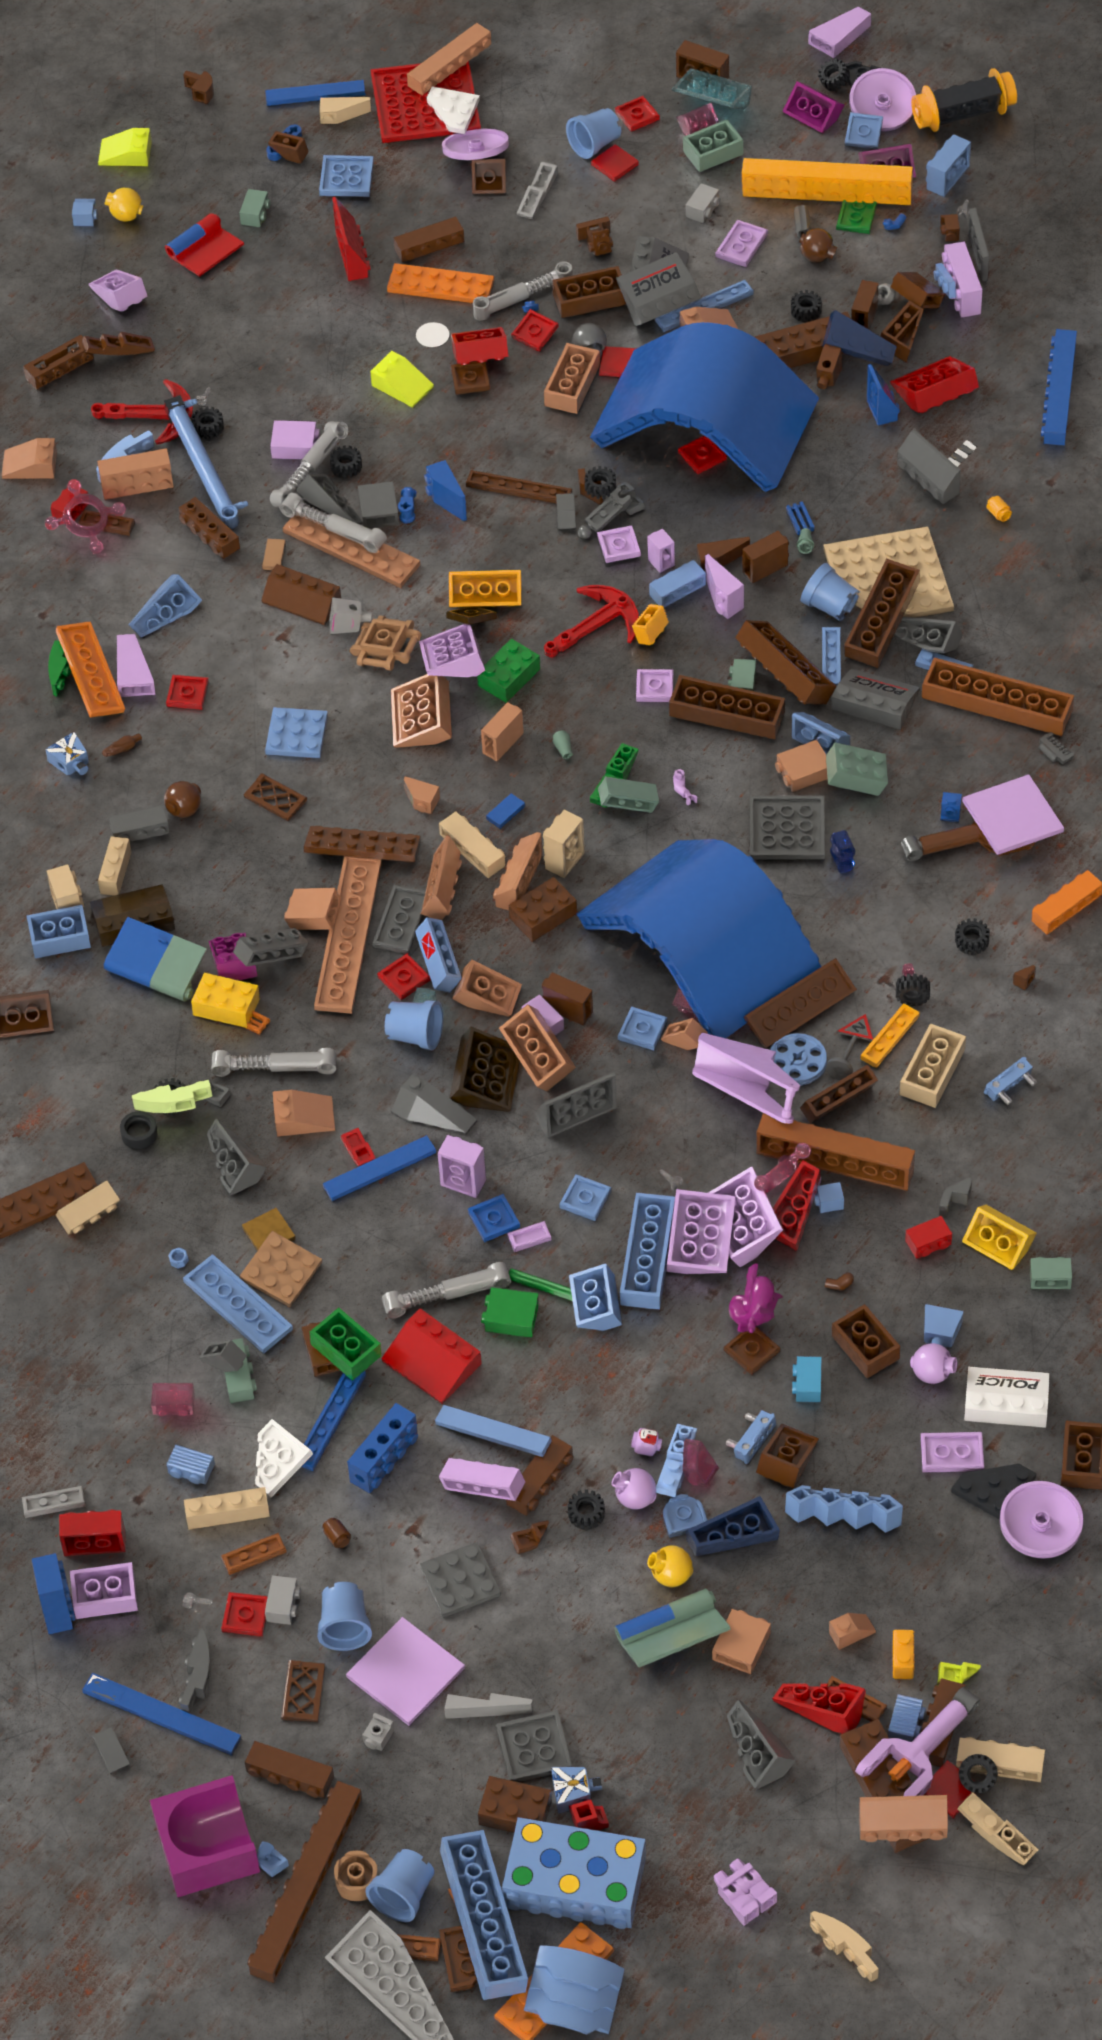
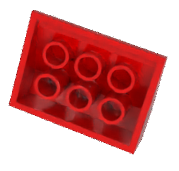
M332 197L335 232L348 281L368 278V270L371 269L369 260L365 259L367 258L366 248H362L364 246L363 237H359L361 234L359 224L356 225L355 218L336 197Z
M951 356L890 381L893 388L907 405L918 413H924L934 406H941L943 402L955 400L958 396L971 393L979 387L975 368Z
M421 1308L405 1323L381 1358L384 1363L441 1404L482 1364L481 1351Z

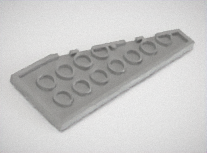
M369 1910L330 1951L325 1959L411 2040H454L402 1939Z

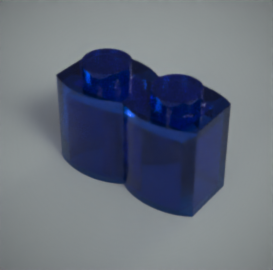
M846 830L835 832L830 838L832 844L830 854L840 873L848 872L855 866L853 857L856 850Z

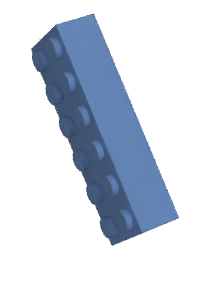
M636 1193L620 1288L621 1306L660 1310L675 1197Z

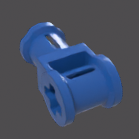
M405 487L401 490L402 497L398 504V510L401 512L399 516L400 521L406 524L415 520L414 498L417 492L411 487Z

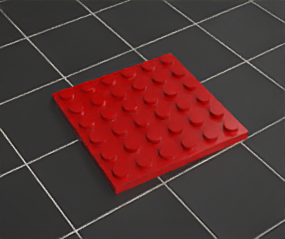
M469 61L434 87L475 94ZM421 63L370 69L382 143L446 136L456 133L448 131L446 124L439 119L433 107H430L427 103V96L430 91L420 95L408 86L407 73ZM477 107L467 131L481 129Z

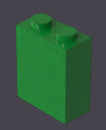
M491 1287L490 1295H486L485 1298L487 1310L486 1312L483 1311L481 1323L485 1325V1332L532 1338L539 1307L538 1293Z

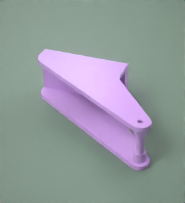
M701 1033L698 1039L696 1061L692 1072L694 1076L782 1123H793L794 1117L791 1115L793 1097H795V1093L799 1090L800 1085L774 1063L776 1051ZM770 1082L786 1089L784 1108L766 1093L770 1087Z

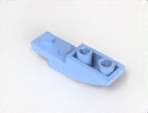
M148 430L136 438L131 434L115 444L104 455L102 460L143 453L154 447L153 434ZM97 466V468H96L97 477H98V481L101 482V481H100V475H99V469H98V466Z
M677 1424L667 1451L666 1461L656 1485V1493L676 1497L689 1463L697 1428Z

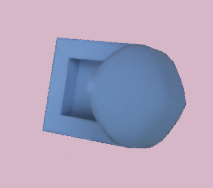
M268 1842L260 1844L257 1852L259 1867L273 1877L289 1866L288 1860L275 1850L273 1845Z

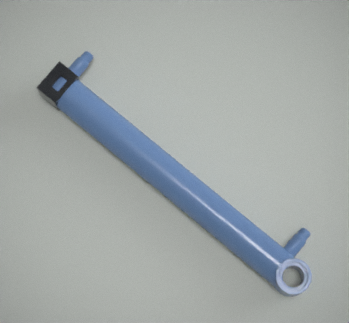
M181 395L164 400L165 412L169 420H172L221 521L230 529L236 528L239 523L237 510L248 506V502L241 501L232 504L185 409L197 404V400L183 401Z

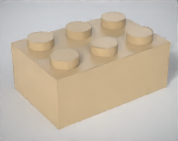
M563 810L560 815L555 817L553 824L545 829L543 833V849L545 853V869L565 878L584 855L585 850L583 819Z

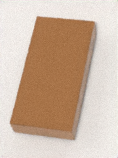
M267 539L262 565L263 570H273L276 564L282 565L286 545L285 540Z

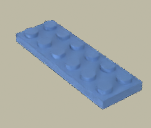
M213 1254L183 1277L186 1285L263 1354L293 1330V1326Z

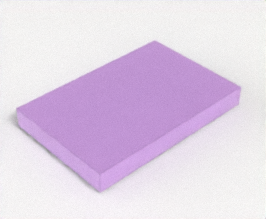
M737 220L716 251L715 257L747 267L768 235V230Z
M982 1432L921 1433L922 1472L984 1470Z

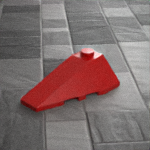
M782 1684L772 1699L774 1702L831 1731L843 1734L855 1729L860 1722L866 1690L865 1688L850 1684H840L839 1686H828V1684H821L820 1686Z

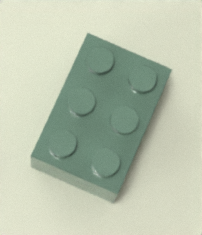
M726 119L683 137V152L696 169L702 172L743 155V139Z
M835 742L826 755L828 785L879 796L888 784L886 754Z

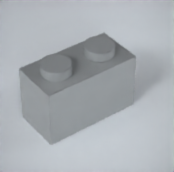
M701 183L686 204V217L701 223L710 218L714 208L718 207L720 203L719 189Z
M272 1575L265 1608L266 1622L291 1625L292 1617H296L297 1614L295 1602L296 1599L300 1598L301 1587L297 1584V1578Z

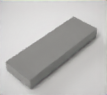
M82 1486L22 1497L25 1518L86 1507Z

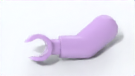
M677 769L673 776L674 790L680 796L686 798L687 805H690L691 801L697 803L698 797L690 794V791L685 787L684 771Z

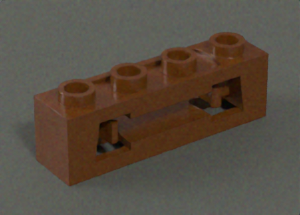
M79 335L24 365L25 378L37 390L94 359V354L86 353L82 343L84 337ZM77 343V347H76V348L71 347V348H70L71 351L68 352V347H70V346H72V345H74V344ZM44 362V364H40V368L35 367L37 364Z

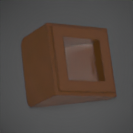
M1031 965L1015 972L1013 984L1023 990L1027 989L1035 978V966Z

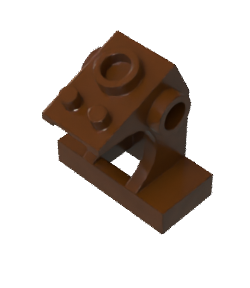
M608 216L576 224V237L578 241L587 239L589 252H593L595 256L612 252L613 241L609 237L611 231Z

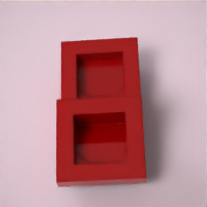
M359 1128L341 1135L340 1138L358 1167L376 1159Z

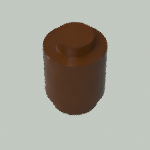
M333 1517L324 1522L322 1526L323 1532L335 1548H343L349 1544L351 1534L340 1520Z

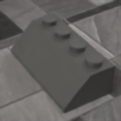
M915 429L912 430L898 450L897 464L900 468L907 471L911 478L916 479L924 489H927L935 499L944 504L959 494L961 470Z

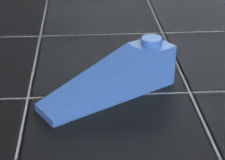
M172 574L128 625L142 638L160 627L191 613L202 599L179 574Z

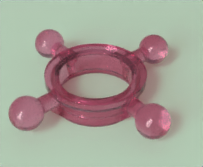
M72 479L68 482L67 488L74 494V497L65 506L63 517L56 518L50 516L46 518L45 527L52 531L57 529L59 525L65 524L67 529L73 534L80 537H89L91 552L100 553L103 550V543L97 539L96 535L104 530L107 523V515L122 516L126 511V507L122 502H116L109 508L104 506L103 502L96 496L81 494L80 481ZM80 503L91 504L100 512L101 520L94 526L79 525L72 519L71 509Z
M799 1143L793 1154L781 1156L774 1168L765 1175H759L755 1178V1188L759 1191H765L767 1194L797 1170V1160L799 1158L804 1159L810 1155V1146L806 1143Z

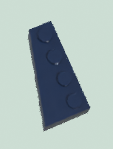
M836 310L830 314L822 347L825 344L839 347L842 353L884 366H889L893 362L897 347Z

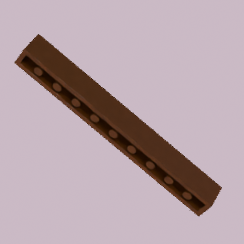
M337 1781L335 1787L330 1788L327 1804L321 1807L319 1812L320 1818L317 1824L314 1823L311 1828V1837L308 1842L303 1844L302 1856L293 1865V1874L284 1884L282 1897H278L274 1907L276 1910L273 1916L270 1915L267 1919L264 1935L261 1934L256 1944L257 1949L255 1953H251L247 1965L249 1966L250 1975L275 1983L362 1801L361 1789Z

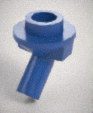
M535 301L525 302V306H522L524 313H527L530 309L538 311L539 303L535 304Z

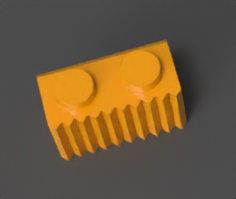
M648 605L643 614L632 625L639 644H653L657 636L664 631L669 621L663 606Z
M893 1630V1678L913 1679L915 1667L914 1631Z

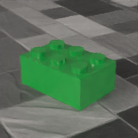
M510 639L484 665L485 671L477 676L478 686L507 703L540 670V655Z
M339 1307L310 1331L311 1345L352 1381L382 1356L381 1343Z

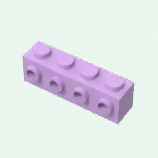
M449 1458L439 1475L445 1490L516 1501L525 1484L520 1470L515 1467H504L497 1464L491 1465L463 1459Z

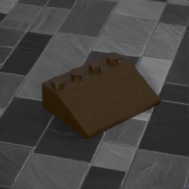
M163 884L90 901L102 947L114 944L127 917L165 932L175 930L172 910Z
M471 1026L461 1036L449 1098L465 1107L509 1112L511 1110L520 1062L506 1040Z

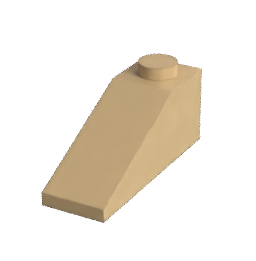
M370 97L320 98L321 124H338L371 112Z

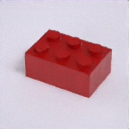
M502 327L451 334L453 354L457 364L467 365L472 361L482 363L486 362L487 359L502 360L504 357H509L507 338Z
M110 1509L103 1512L87 1511L86 1513L68 1512L66 1514H59V1538L64 1556L126 1552V1530L121 1510Z

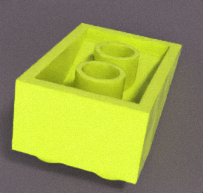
M131 128L102 139L98 165L148 166L152 144L150 128Z
M393 351L370 371L373 387L412 408L434 387V384L405 357Z

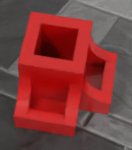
M591 1799L569 1805V1811L575 1827L595 1831L609 1827V1822L602 1805L594 1806Z

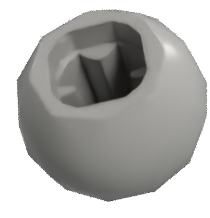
M880 284L878 288V303L882 305L891 304L896 298V291L891 288V284Z

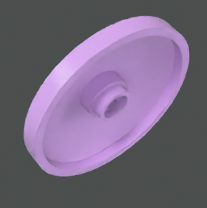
M878 68L867 71L857 78L851 88L849 104L852 113L883 116L881 131H892L905 125L912 117L911 99L912 96L916 95L912 83L903 74L892 69Z
M486 128L468 130L465 134L455 133L442 142L443 153L450 158L459 160L488 158L505 151L509 146V138L505 132Z
M1033 1481L1016 1487L1007 1495L1000 1511V1527L1005 1539L1017 1551L1035 1558H1052L1067 1552L1076 1544L1082 1532L1083 1513L1077 1499L1064 1487L1047 1481Z

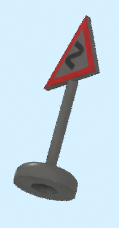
M866 1014L837 1031V1033L852 1036V1039L843 1058L835 1057L827 1063L826 1070L834 1079L842 1080L853 1073L852 1065L847 1061V1058L857 1038L873 1041Z

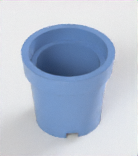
M603 108L585 116L579 115L568 120L566 124L567 138L577 155L584 159H589L597 154L601 148L621 136V126L618 127L617 121L619 119L616 114L609 108Z
M824 563L815 571L806 584L800 601L809 607L814 606L842 621L845 619V612L850 613L859 598L857 593H860V591L835 573V569L828 563Z
M429 1000L424 1003L395 1001L390 1003L388 1007L391 1009L390 1014H386L385 1034L389 1035L388 1039L416 1044L420 1048L434 1050L440 1041L443 1028V1009L441 1003Z
M337 1582L334 1583V1587L329 1588L327 1586L322 1592V1611L317 1637L319 1642L326 1648L336 1651H350L364 1646L372 1637L371 1624L366 1616L363 1590L358 1589L354 1583Z
M402 1849L400 1853L399 1851L380 1876H376L366 1888V1896L379 1912L399 1922H410L414 1919L420 1907L419 1902L434 1876V1868L429 1862L426 1865L422 1861L423 1856L415 1851Z

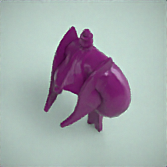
M757 1263L748 1268L746 1288L744 1289L745 1295H736L729 1303V1315L738 1324V1332L749 1331L753 1333L756 1326L772 1320L775 1317L774 1309L777 1301L783 1298L781 1294L774 1292V1284L769 1278L765 1276L757 1277Z

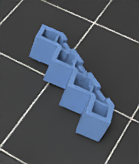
M804 1485L786 1493L785 1513L798 1523L815 1516L826 1526L841 1519L847 1521L855 1529L873 1522L885 1533L901 1526L903 1506L890 1495L881 1494V1497L869 1496V1493L852 1491V1494L840 1493L839 1489L823 1488V1491L810 1490L811 1486Z

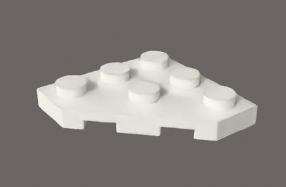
M431 87L427 96V103L430 107H433L439 119L446 124L448 131L461 134L466 133L479 103V95Z
M273 1419L258 1433L259 1451H257L256 1459L258 1470L255 1478L257 1487H265L266 1494L270 1498L313 1455L308 1447Z

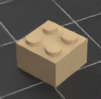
M69 865L47 870L50 891L56 909L78 905L84 907L80 886L77 885L75 872L70 871Z

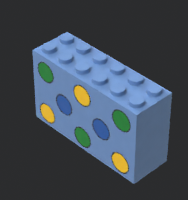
M518 1817L502 1886L506 1906L510 1910L522 1909L528 1910L533 1914L545 1913L555 1918L568 1917L578 1922L586 1920L596 1925L609 1924L619 1929L632 1928L646 1860L645 1839Z

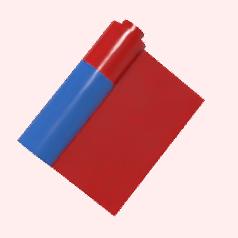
M210 213L166 244L165 251L171 259L200 277L242 247L244 242L221 228L220 217Z

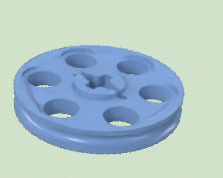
M801 1033L786 1035L776 1041L770 1049L776 1051L774 1063L781 1062L785 1064L781 1068L789 1076L793 1072L800 1074L798 1078H793L799 1085H806L816 1081L826 1069V1050L820 1041L810 1035ZM797 1041H803L805 1042V1045L802 1047H798L795 1045V1043ZM779 1047H785L788 1049L784 1053H780L777 1051ZM817 1050L821 1054L819 1056H812L810 1053ZM810 1066H815L818 1068V1070L816 1072H810L808 1068Z

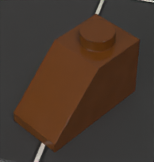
M275 131L268 142V145L286 160L299 164L303 162L309 152L304 138Z

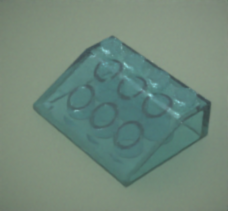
M690 69L672 87L674 92L736 110H744L750 104L752 90L751 85L695 69Z

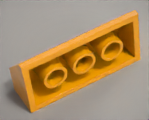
M521 570L449 572V608L521 606Z

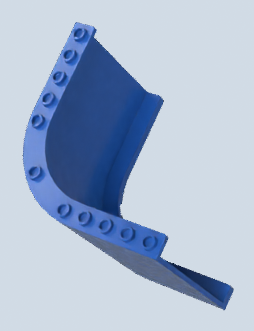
M709 322L692 323L671 331L633 351L590 438L599 447L604 448L647 427L666 424L667 421L675 422V425L687 428L692 426L699 429L702 435L713 441L763 491L767 492L778 486L819 397L765 343H762L755 337L729 325Z
M677 840L576 913L585 929L625 930L632 934L639 933L641 940L651 949L655 947L662 954L660 959L671 972L701 1026L708 1034L725 1039L747 1023L743 1018L745 1015L822 967L819 963V957L810 947V941L802 933L801 925L793 917L790 906L782 898L781 890L774 886L751 856H747L723 840Z

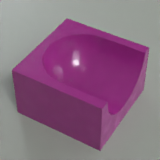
M233 1775L150 1800L155 1825L177 1898L260 1872L254 1842L251 1841Z

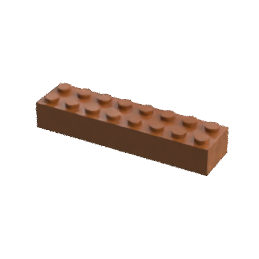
M935 657L922 684L923 699L1048 733L1052 732L1059 736H1062L1074 705V695Z
M763 1113L757 1129L756 1154L800 1164L804 1160L821 1170L906 1191L909 1189L914 1174L915 1150L908 1147H900L888 1142H879L868 1137L863 1138L851 1133H842L831 1128H822L810 1123L797 1122L796 1120H793V1123L790 1124L782 1123Z

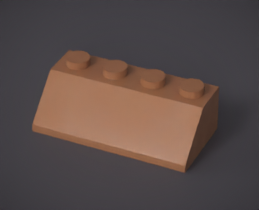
M540 832L521 838L518 846L515 845L513 857L511 860H508L506 865V873L501 875L500 886L495 889L493 894L496 907L509 910V904L526 894L543 856Z
M448 835L445 836L434 853L421 910L422 915L438 920H443L445 915L448 916L452 908L450 900L452 901L455 894L453 886L456 885L458 880L456 872L462 863V860H459L461 852Z
M947 1795L860 1797V1840L875 1842L877 1840L898 1841L899 1839H909L911 1841H918L926 1838H931L932 1840L947 1838Z

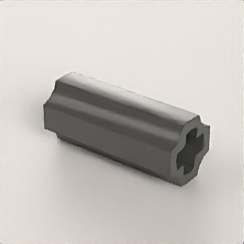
M798 205L794 208L796 232L799 239L803 233L806 234L811 229L809 208L806 205Z

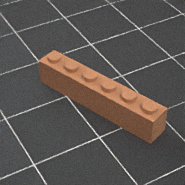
M478 23L474 24L407 73L408 86L420 95L430 91L431 87L442 82L458 68L492 44L491 32Z

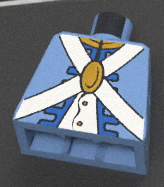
M75 732L45 749L47 761L66 775H70L75 771L83 775L88 771L87 764L89 760L87 751Z
M584 1767L551 1768L558 1813L569 1811V1805L590 1800V1792L602 1790L601 1778L588 1779L587 1771Z

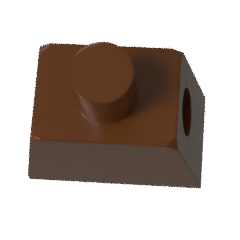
M824 345L816 369L818 388L826 389L828 385H835L842 369L841 348Z

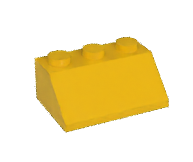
M983 1205L977 1208L962 1242L1007 1268L1014 1270L1028 1252L1036 1232L994 1208Z

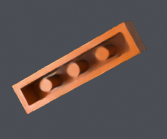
M1088 870L1083 874H1078L1072 882L1063 885L1058 892L1051 894L1043 903L1037 904L1033 908L1032 922L1048 935L1102 895V882Z

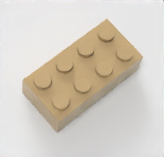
M930 1024L900 1081V1095L936 1108L965 1051L966 1036Z

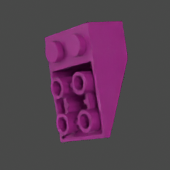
M234 933L228 937H216L209 941L218 976L238 981L258 976L256 965L246 967L233 953L237 941L240 937H246V933Z

